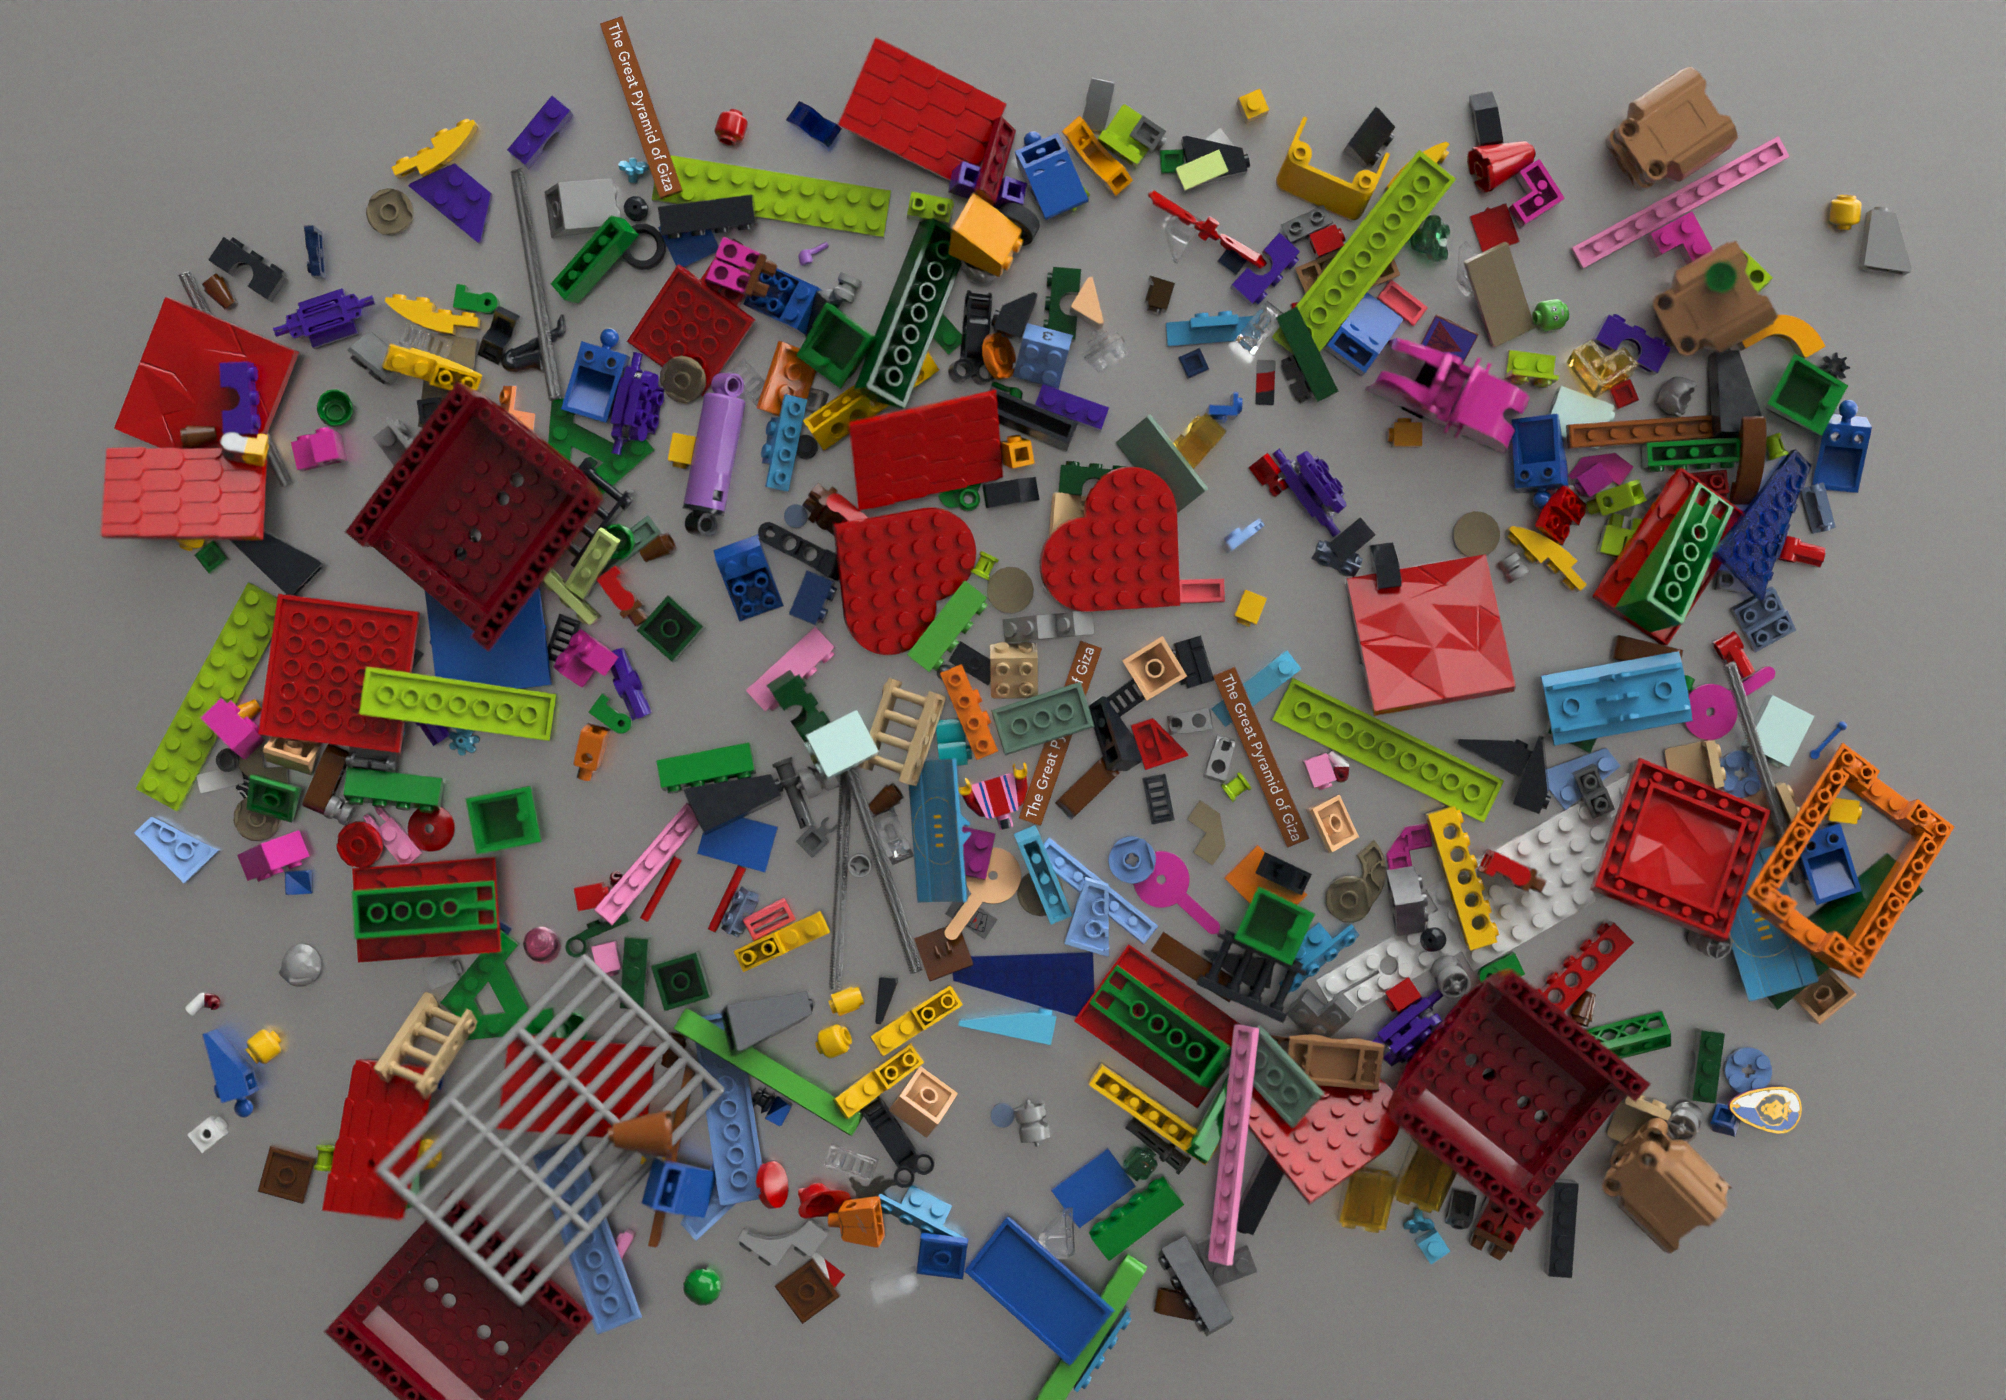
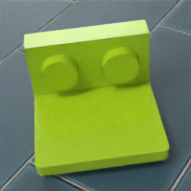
M1123 104L1106 130L1102 131L1098 141L1104 148L1136 169L1149 149L1129 136L1142 115L1126 104Z
M1509 350L1505 379H1510L1511 384L1524 385L1528 382H1534L1535 387L1548 388V386L1559 380V375H1554L1556 356Z

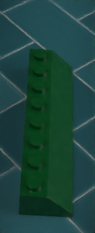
M934 218L920 221L875 333L877 338L869 348L853 389L873 401L902 409L906 408L961 267V260L949 255L952 229Z
M1886 853L1858 876L1862 891L1826 902L1807 919L1826 933L1836 931L1847 941L1896 860ZM1920 886L1917 887L1908 903L1924 891ZM1810 953L1817 977H1819L1830 967ZM1808 985L1763 999L1771 1008L1779 1010Z

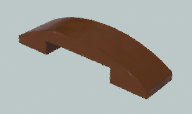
M1765 416L1741 418L1738 438L1741 441L1736 482H1732L1729 502L1733 505L1753 504L1758 495L1766 455L1767 431Z
M1164 931L1151 949L1152 953L1197 981L1199 974L1205 976L1206 972L1209 973L1212 967L1211 962ZM1220 970L1217 976L1219 978L1218 982L1224 985L1231 982L1233 978L1223 970ZM1218 995L1219 997L1223 998V999L1226 1000L1227 1002H1230V1001H1231L1230 999H1227V998H1225V997H1223V996H1221V995Z

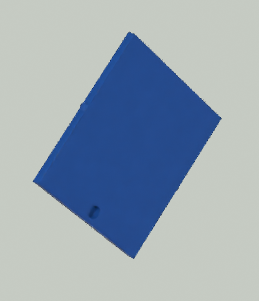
M540 586L531 595L490 651H487L470 637L474 632L470 627L425 591L431 638L429 643L432 646L435 677L517 689L552 685Z

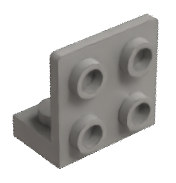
M388 417L385 420L388 426L373 436V439L392 464L395 465L413 439L408 437L407 434L410 431L402 421Z

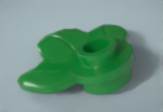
M981 483L942 492L938 498L949 508L960 507L964 511H972L980 503L978 490ZM970 496L972 498V503H965L964 497Z

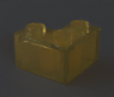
M1593 339L1574 349L1567 361L1593 398L1602 395L1632 377L1639 365L1625 346L1605 357Z
M1207 413L1202 417L1198 414L1187 426L1191 429L1187 435L1183 436L1180 434L1173 442L1193 469L1227 432Z

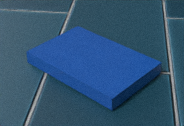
M743 817L708 835L702 833L697 854L766 872L778 827Z
M1107 1148L1051 1189V1191L1078 1228H1081L1135 1188L1136 1185Z

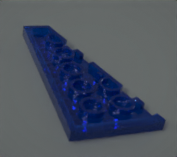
M1797 449L1789 452L1712 552L1759 601L1765 600L1767 584L1772 580L1774 574L1772 572L1776 559L1780 557L1791 526L1789 522L1792 513H1795L1798 506L1796 502L1799 493L1803 491L1812 466Z
M1093 952L971 956L973 966L953 973V981L1075 1017L1078 1016L1095 992Z

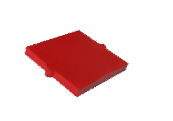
M1506 203L1491 209L1487 207L1485 211L1469 216L1482 252L1503 242L1508 243L1509 246L1520 242Z

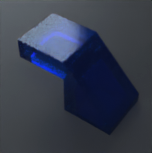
M801 101L796 104L786 119L813 140L828 148L842 130L838 124L824 118L814 108Z

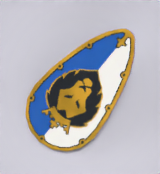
M1764 1087L1745 1091L1735 1096L1728 1103V1109L1740 1121L1758 1129L1777 1134L1787 1133L1792 1130L1799 1122L1802 1113L1801 1101L1798 1095L1792 1089L1786 1087Z

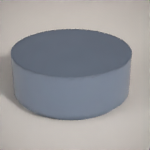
M793 504L785 510L784 519L790 527L800 528L806 524L808 513L803 506Z
M997 1104L991 1111V1120L998 1127H1008L1014 1120V1111L1008 1104Z

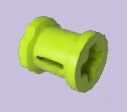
M1782 432L1766 437L1769 461L1789 454L1788 450H1785L1781 439Z
M980 551V558L975 568L971 569L970 572L989 581V574L999 559Z
M1240 772L1237 773V777L1226 785L1224 783L1220 785L1232 802L1236 801L1235 798L1244 791L1252 789Z
M316 1145L318 1157L314 1169L318 1171H331L335 1146Z

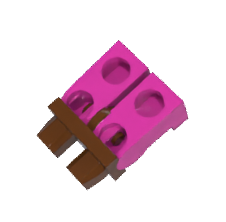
M723 237L715 255L717 260H713L707 275V282L728 288L752 298V295L765 298L770 286L759 282L761 273L773 278L778 265L768 260L767 255Z

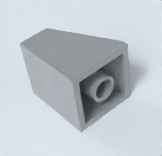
M612 178L558 182L544 192L551 238L596 232L610 215L621 218L620 211L616 207L617 189L613 185Z

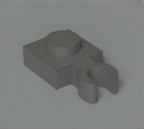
M829 817L821 822L819 829L812 825L796 841L812 858L829 842L825 835L835 831L837 825L832 829L825 827V822Z

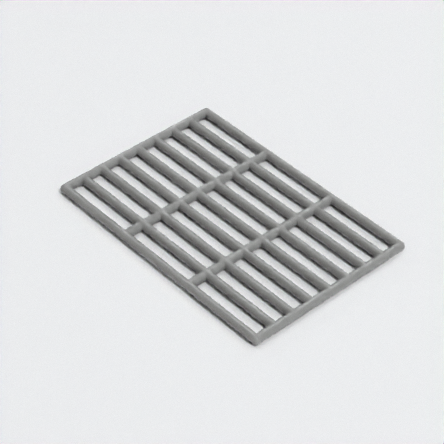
M582 955L377 1167L376 1173L518 1306H522L651 1170L654 1157H662L641 1153L647 1159L645 1163L588 1223L577 1213L635 1152L624 1150L571 1207L560 1197L611 1144L609 1143L608 1133L554 1190L547 1186L543 1180L602 1118L612 1127L613 1123L636 1118L685 1065H688L696 1075L661 1111L671 1110L673 1113L702 1081L713 1091L672 1133V1147L724 1093V1087L587 955ZM585 966L594 977L534 1039L525 1030V1027ZM602 983L612 993L551 1055L541 1045ZM619 999L628 1010L570 1071L566 1070L559 1061ZM636 1015L645 1026L585 1088L576 1077ZM653 1032L662 1040L660 1045L602 1104L593 1093ZM518 1036L527 1047L466 1109L457 1098ZM670 1048L679 1059L619 1120L610 1110ZM535 1052L544 1061L543 1065L483 1125L474 1115ZM551 1069L555 1071L562 1079L501 1142L491 1133L494 1128ZM569 1085L579 1095L518 1158L508 1148ZM587 1102L596 1112L535 1174L526 1164L573 1114ZM450 1106L460 1117L398 1180L388 1170ZM468 1123L477 1133L426 1187L415 1196L406 1186L459 1130ZM485 1139L494 1150L433 1213L423 1204L425 1200ZM503 1156L512 1166L450 1229L440 1219ZM518 1172L521 1173L529 1182L481 1233L467 1245L458 1235ZM535 1189L539 1190L546 1199L485 1262L476 1251ZM552 1205L557 1207L563 1215L502 1278L493 1267ZM571 1221L580 1231L524 1291L519 1294L510 1284Z

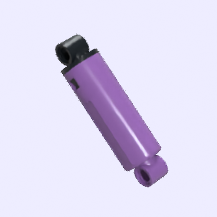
M716 374L711 382L714 393H706L704 395L683 509L693 511L685 519V528L692 535H713L717 529L715 516L724 517L745 409V401L736 398L744 389V381L738 374Z

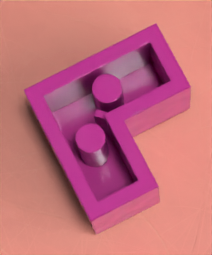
M1540 159L1516 175L1527 195L1513 203L1508 209L1522 228L1565 199Z
M1692 211L1645 237L1656 258L1677 247L1686 265L1713 250Z
M329 427L316 429V434L298 436L297 441L291 442L296 468L299 471L347 461L342 434L334 431V429H329Z
M580 628L571 637L569 645L564 652L558 655L553 667L563 676L583 688L595 670L605 676L618 659V656L603 643Z
M220 698L201 719L235 753L246 760L265 739L258 734L259 726L247 716L243 719L238 714L241 710L231 700L227 703Z
M298 830L259 844L237 856L247 881L257 878V881L260 882L283 872L282 867L288 866L290 870L302 865L301 860L309 857V854Z

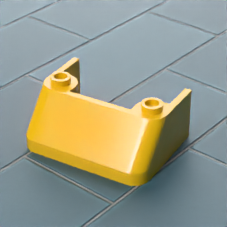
M1303 116L1277 174L1276 185L1278 189L1316 207L1324 205L1328 212L1346 220L1355 221L1359 219L1364 213L1378 184L1390 154L1387 152L1384 154L1375 173L1369 170L1358 172L1352 184L1308 165L1312 157V150L1307 143L1299 140L1308 119Z

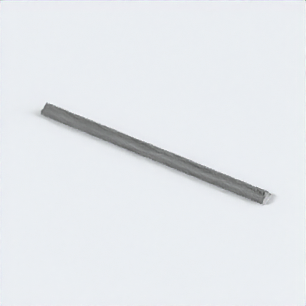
M522 168L511 171L512 184H514L513 190H515L516 207H518L519 227H521L522 244H524L523 250H525L526 267H528L529 287H531L530 293H532L533 310H535L534 316L539 336L540 353H542L541 359L545 373L544 376H546L547 394L549 401L561 398L559 397L561 394H558L560 393L558 391L560 388H557L560 386L556 382L559 381L558 379L556 380L558 377H555L558 374H555L557 371H554L557 368H554L556 365H553L556 363L552 359L555 357H552L554 355L552 354L554 351H551L553 345H550L552 344L550 342L552 340L549 339L551 334H548L550 332L548 329L550 328H547L549 327L547 325L549 322H546L549 320L545 316L548 314H545L547 311H544L547 308H544L546 305H543L546 302H543L545 300L542 299L545 297L541 293L544 291H541L543 289L541 286L543 285H540L542 284L540 282L542 280L539 279L541 274L538 273L540 268H537L539 262L536 261L539 260L535 256L538 254L534 250L537 248L534 245L536 242H533L535 241L533 239L535 237L532 236L534 231L531 230L533 225H530L532 220L529 219L531 218L529 216L531 214L528 213L530 212L528 210L530 209L529 205H527L529 202H526L529 200L525 196L528 194L525 193L527 188L524 185L526 183L523 182L525 181L523 179L525 177L522 176L524 171H521Z
M190 271L179 274L178 277L181 279L193 308L209 313L210 311H207L208 308H206L207 305L204 306L206 303H203L205 300L202 301L204 298H201L200 292L198 293L200 290H197L198 287H195L197 284L193 282V276L190 277L192 275L189 274ZM268 435L269 449L267 459L280 486L285 487L292 484V480H289L291 477L288 478L290 475H287L288 472H285L287 469L284 470L286 467H283V461L280 462L282 459H279V453L276 454L278 452L275 451L277 448L274 449L276 446H273L274 443H271L273 440L270 441L272 438H269L270 435Z
M1730 662L1723 666L1726 668L1723 670H1726L1724 672L1727 673L1725 676H1728L1726 679L1730 681L1728 684H1731L1729 687H1732L1730 690H1733L1730 692L1733 693L1731 695H1734L1732 697L1735 698L1733 699V701H1736L1734 703H1737L1735 706H1738L1736 709H1739L1737 712H1740L1737 714L1740 715L1738 717H1741L1739 719L1742 720L1740 721V723H1743L1741 725H1744L1742 728H1745L1743 731H1746L1744 734H1747L1744 736L1747 737L1745 739H1748L1746 741L1749 742L1747 743V745H1750L1748 747H1751L1749 750H1752L1750 753H1753L1751 755L1754 756L1751 758L1754 759L1752 761H1755L1753 763L1756 764L1754 765L1757 767L1755 769H1758L1756 772H1759L1757 775L1760 776L1757 777L1760 778L1758 780H1761L1759 782L1762 783L1760 786H1763L1761 787L1763 788L1762 791H1765L1763 794H1766L1763 796L1766 797L1764 798L1766 799L1765 802H1768L1766 805H1769L1767 807L1771 810L1770 813L1772 814L1770 815L1773 816L1770 818L1773 819L1771 821H1774L1772 823L1775 824L1773 825L1776 827L1774 829H1777L1775 831L1778 832L1776 835H1779L1776 836L1779 838L1777 840H1780L1788 825H1786L1787 822L1784 820L1785 817H1783V809H1781L1780 800L1777 798L1776 787H1774V781L1771 779L1772 776H1770V768H1768L1767 759L1764 757L1765 754L1763 746H1761L1762 743H1760L1761 740H1759L1757 729L1754 727L1756 724H1754V718L1751 716L1750 707L1747 705L1749 702H1747V696H1745V691H1743L1744 688L1742 680H1740L1741 677H1739L1740 674H1738L1739 671L1736 669V663ZM1798 859L1789 872L1790 878H1793L1790 881H1793L1791 883L1795 884L1794 886L1805 881Z
M853 767L844 773H847L845 776H848L846 779H849L847 780L849 782L848 785H850L848 787H851L849 790H852L850 792L853 793L851 796H854L852 799L856 801L854 804H857L855 807H858L856 810H858L857 813H859V818H861L859 821H862L860 824H863L861 827L864 826L862 829H865L863 832H866L864 835H867L865 838L869 840L867 842L870 843L868 846H871L869 847L871 849L870 852H872L870 854H873L871 857H874L872 859L875 860L873 863H876L874 866L877 865L875 868H878L876 871H879L877 874H880L878 877H880L881 885H883L882 888H884L883 891H885L883 893H886L884 896H887L885 899H888L886 902H889L887 905L890 904L888 907H891L889 910H892L890 913H893L891 914L892 918H894L892 921H895L893 924H896L894 927L898 929L896 932H899L897 934L900 935L898 938H901L899 941L903 943L901 946H904L902 949H905L903 952H905L904 955L906 954L904 957H907L905 960H908L906 963H909L907 966L911 968L909 971H912L910 974L921 972L923 969L920 966L914 942L912 941L913 939L911 938L912 936L908 930L909 928L901 908L902 905H900L893 878L891 877L889 866H887L888 864L886 863L876 827L873 824L871 811H869L867 799H865L863 788H861L862 785H860L858 774H856L858 773L857 769Z
M844 772L841 773V780L839 781L841 782L839 783L841 785L839 786L841 788L839 789L841 791L839 792L841 794L839 795L841 797L839 800L841 801L838 802L841 804H838L840 810H838L839 819H837L839 820L837 822L839 823L837 825L839 826L837 827L839 829L837 830L839 832L837 833L839 835L837 838L839 839L836 840L839 842H836L838 844L836 845L838 847L836 848L838 850L836 851L838 857H835L837 858L835 860L837 861L835 863L837 864L835 866L837 867L835 869L837 870L835 871L837 873L835 874L837 876L835 879L837 880H834L836 882L834 883L836 885L834 886L836 888L834 889L836 891L834 892L836 894L834 897L836 898H833L835 900L833 901L835 907H833L834 915L832 916L835 918L832 919L834 920L832 922L834 923L832 924L834 926L832 927L834 929L832 930L834 932L832 935L834 936H831L834 938L831 939L833 941L831 942L833 944L831 945L833 951L830 954L832 955L830 957L832 958L830 960L832 961L830 963L832 964L830 966L832 967L830 968L832 970L830 973L832 974H829L832 976L829 977L831 979L829 980L831 982L829 983L831 990H839L842 987V950L844 949V912L846 911L844 906H846L847 856L850 835L849 815L851 814L849 812H851L850 803L852 793H850L852 790H849L851 787H848L850 785L847 782L849 779H846L848 776H845L847 773Z

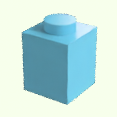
M1435 1228L1414 1240L1430 1264L1451 1252Z

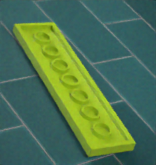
M366 667L359 714L550 741L556 694Z

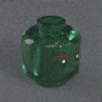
M1135 1146L1123 1160V1165L1125 1166L1123 1170L1137 1182L1140 1179L1145 1181L1158 1166L1157 1161L1154 1159L1157 1154L1147 1146L1143 1149Z

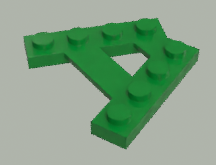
M564 398L551 401L548 444L570 462L572 447L602 461L603 463L596 468V473L612 486L655 451L646 439L644 441L630 440L622 446L621 455L612 454L614 443L575 424V413L561 409ZM594 484V485L598 488V490L601 492L602 495H604V494L606 493V492H604L601 488H599L596 484Z
M500 930L501 952L481 953L440 1002L458 1017H462L466 1009L471 1010L478 1022L475 1030L466 1040L503 1037L529 1011L504 964L519 943L509 935H506L503 930ZM488 982L504 1012L482 1014L474 999ZM544 1008L525 1027V1030L529 1034L540 1033L554 1019V1008Z

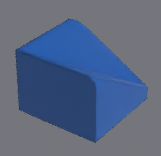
M312 870L285 871V894H312Z
M777 1096L765 1119L778 1126H782L792 1107V1103Z
M1717 1103L1711 1120L1712 1131L1735 1137L1741 1121L1730 1112L1727 1105Z

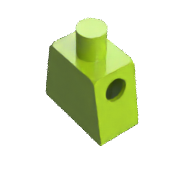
M1640 479L1596 493V499L1588 501L1587 508L1591 515L1601 512L1602 516L1647 500Z

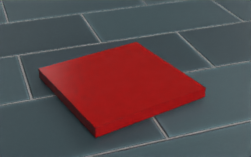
M679 264L626 342L662 368L665 363L677 356H686L697 361L703 368L706 376V387L701 395L703 397L711 387L713 377L722 371L756 319Z

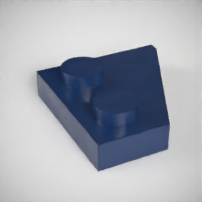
M314 225L304 226L305 244L309 257L307 259L308 273H311V276L315 279H325L322 231Z

